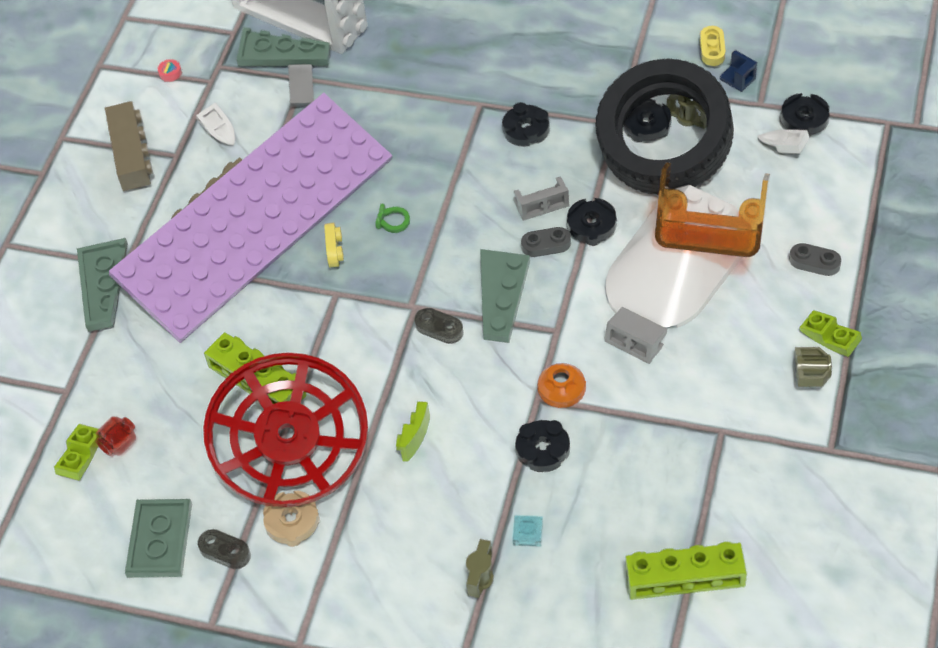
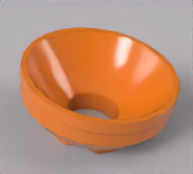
M567 363L553 364L544 369L539 376V396L546 404L552 407L566 408L573 406L585 395L586 381L583 373L576 366ZM561 372L569 376L565 382H557L553 377Z

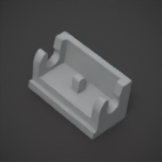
M561 177L556 178L557 184L555 186L522 196L519 190L514 191V203L523 221L569 207V190Z
M621 307L607 322L605 342L650 364L664 345L660 341L666 336L667 328Z

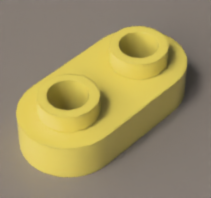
M707 26L700 32L701 58L706 65L718 66L725 60L724 32L717 26Z
M335 222L326 223L324 228L329 268L339 267V261H344L342 246H338V242H342L341 228L336 227Z

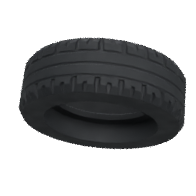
M681 59L650 60L628 69L607 88L603 98L600 100L596 114V136L609 169L621 182H625V185L652 195H663L667 191L688 185L695 188L698 185L700 186L721 168L723 162L727 159L733 143L734 126L730 102L721 83L709 71L704 70L703 67ZM661 95H680L700 104L707 118V128L701 140L688 152L671 159L652 160L634 154L627 147L623 137L624 123L630 113L646 100Z

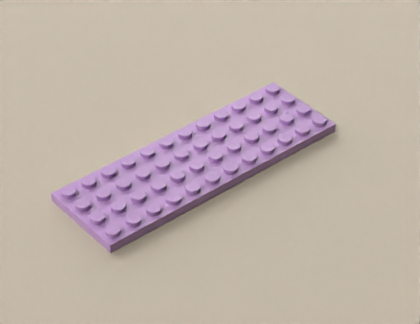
M323 93L110 269L109 275L181 343L391 161L392 154Z

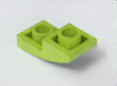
M813 310L799 327L802 333L815 342L846 357L850 356L862 340L861 332L838 325L836 317Z
M417 401L416 412H411L410 424H403L402 434L397 435L396 449L401 451L403 461L408 462L414 456L426 435L430 421L428 402Z
M78 424L66 440L67 450L54 466L55 474L80 481L97 451L103 430Z

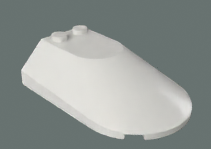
M688 185L667 191L608 271L606 294L611 309L616 314L621 307H624L665 328L671 326L678 328L689 323L701 313L753 245L755 231L734 205L698 188Z

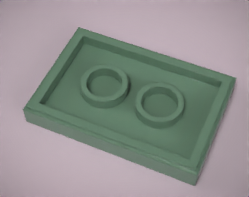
M191 499L136 500L125 568L127 578L182 577L192 509Z

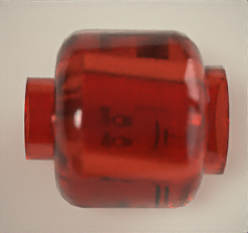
M112 416L97 430L96 444L105 454L119 456L135 442L136 434L134 429L136 427L127 417L121 419Z

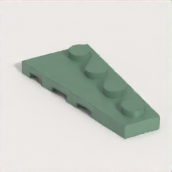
M243 27L237 63L238 66L310 64L312 66H329L331 46L330 42L308 38L296 40L292 39L291 35L282 34L280 37L270 35L269 31L261 30L258 33L252 32L251 28Z
M126 238L77 248L85 326L88 332L112 327L114 324L120 285L109 275V270L126 257L128 245Z
M480 249L484 340L510 343L530 265V255Z

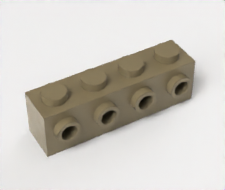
M132 101L105 107L116 172L122 190L127 191L151 185L149 175L153 174L150 160L146 161V157H150L147 143L142 141L146 140V134L143 126H139L140 123H143L140 109L135 110Z

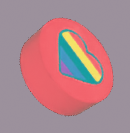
M165 60L158 66V73L163 81H174L182 74L180 64L176 60Z

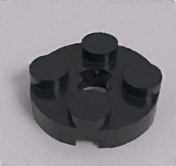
M802 93L794 94L783 102L780 122L787 130H807L810 137L824 130L829 124V105L822 97L815 94H810V97L802 96ZM801 112L804 113V114L810 113V115H809V116H802V115H801Z
M648 99L630 113L624 123V130L637 143L664 138L668 136L671 127V111L664 103L662 106L657 104L656 100ZM644 118L652 119V121L645 122Z
M523 102L514 104L513 108L502 119V129L505 138L511 144L521 147L530 146V143L537 141V144L544 141L550 132L548 112L540 107L526 105ZM526 123H527V124H530L531 126L527 125V126L524 128V127H522V124H526Z
M594 198V201L587 202L586 199H581L575 202L567 213V229L570 234L577 240L586 242L590 246H596L600 241L609 238L617 227L614 207L606 200ZM590 218L592 220V218H596V222L589 223L587 219Z
M538 420L523 424L515 441L516 454L522 464L524 462L535 472L553 471L560 467L561 462L568 458L570 454L569 435L562 427V424L556 420ZM540 442L550 444L546 446L545 450H540V446L535 447Z

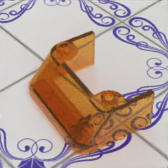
M665 163L661 170L655 239L660 246L740 257H751L759 251L766 213L770 174L765 173L761 198H749L743 201L739 208V216L736 217L687 211V196L678 189H669L671 163Z

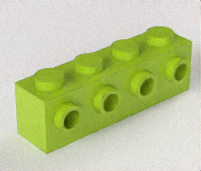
M226 332L204 352L208 367L224 378H227L242 365L264 356L258 349L249 348L239 337H232ZM282 365L261 369L254 373L261 386L277 381H295L296 373L291 374L284 370ZM245 379L236 384V386L247 393H252ZM279 390L267 395L272 403L275 404L290 401L292 390ZM303 392L302 400L307 396L306 392Z
M722 542L718 545L705 547L694 545L687 549L679 550L667 548L660 552H635L632 555L625 556L630 600L746 587L747 570L741 542Z

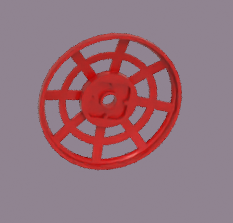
M289 352L271 354L242 365L219 385L206 410L203 425L204 444L208 459L215 473L236 494L251 502L265 506H301L331 494L353 474L362 459L367 443V412L356 386L346 374L334 365L307 354ZM298 365L295 381H277L261 386L254 374L261 369L272 366ZM308 367L329 375L345 390L331 399L321 389L305 383ZM245 379L252 393L241 402L234 416L231 417L218 413V409L226 395L237 383ZM279 390H292L290 401L275 404L272 403L267 394ZM303 392L316 397L324 405L315 412H312L301 404ZM350 399L355 404L359 417V439L343 438V420L338 408ZM258 400L264 411L259 415L256 423L242 420L248 408ZM330 414L335 423V437L320 435L318 422ZM214 423L230 428V445L235 457L221 464L217 459L213 445ZM284 428L294 430V435L288 439L280 437L279 433ZM243 431L254 434L257 447L242 454L238 441V432ZM317 446L332 448L327 459L318 468L309 458ZM341 449L356 450L355 456L347 470L337 481L330 485L322 474L335 462ZM262 456L274 463L270 477L258 472L249 463ZM300 463L307 473L297 478L281 479L284 467ZM241 467L252 478L268 484L264 497L255 496L242 489L226 473ZM313 481L320 490V492L301 499L275 500L279 487L298 486Z

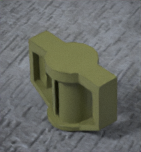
M669 95L667 107L671 111V116L677 118L679 124L683 126L695 125L703 129L707 127V118L700 104L684 96ZM676 100H678L680 108L676 107Z
M795 347L798 387H823L832 375L830 354H827L820 347Z
M480 539L477 550L468 555L466 559V568L469 572L466 582L468 596L480 598L483 590L488 589L494 581V575L490 570L492 568L493 552L491 541Z

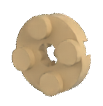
M293 491L294 493L288 494L282 492L276 495L275 500H295L308 497L309 495L302 491ZM315 502L293 507L265 506L263 511V522L267 534L273 540L287 544L290 547L297 546L301 541L310 537L320 522ZM288 513L291 515L292 513L297 514L296 519L290 522L287 521L285 516Z

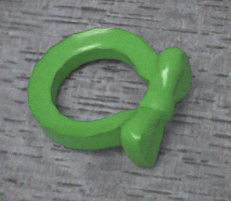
M380 204L379 213L375 221L376 229L383 228L391 233H399L408 228L410 215L407 210L401 207L386 208L385 204ZM392 213H400L404 216L405 220L398 226H392L383 218Z

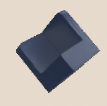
M734 50L731 53V65L720 75V80L742 92L756 79L757 62Z

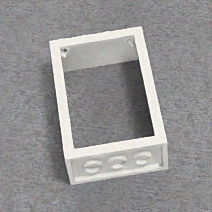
M232 0L234 9L299 37L330 42L331 50L339 54H343L348 47H351L354 40L368 26L363 0H324L325 5L314 0Z

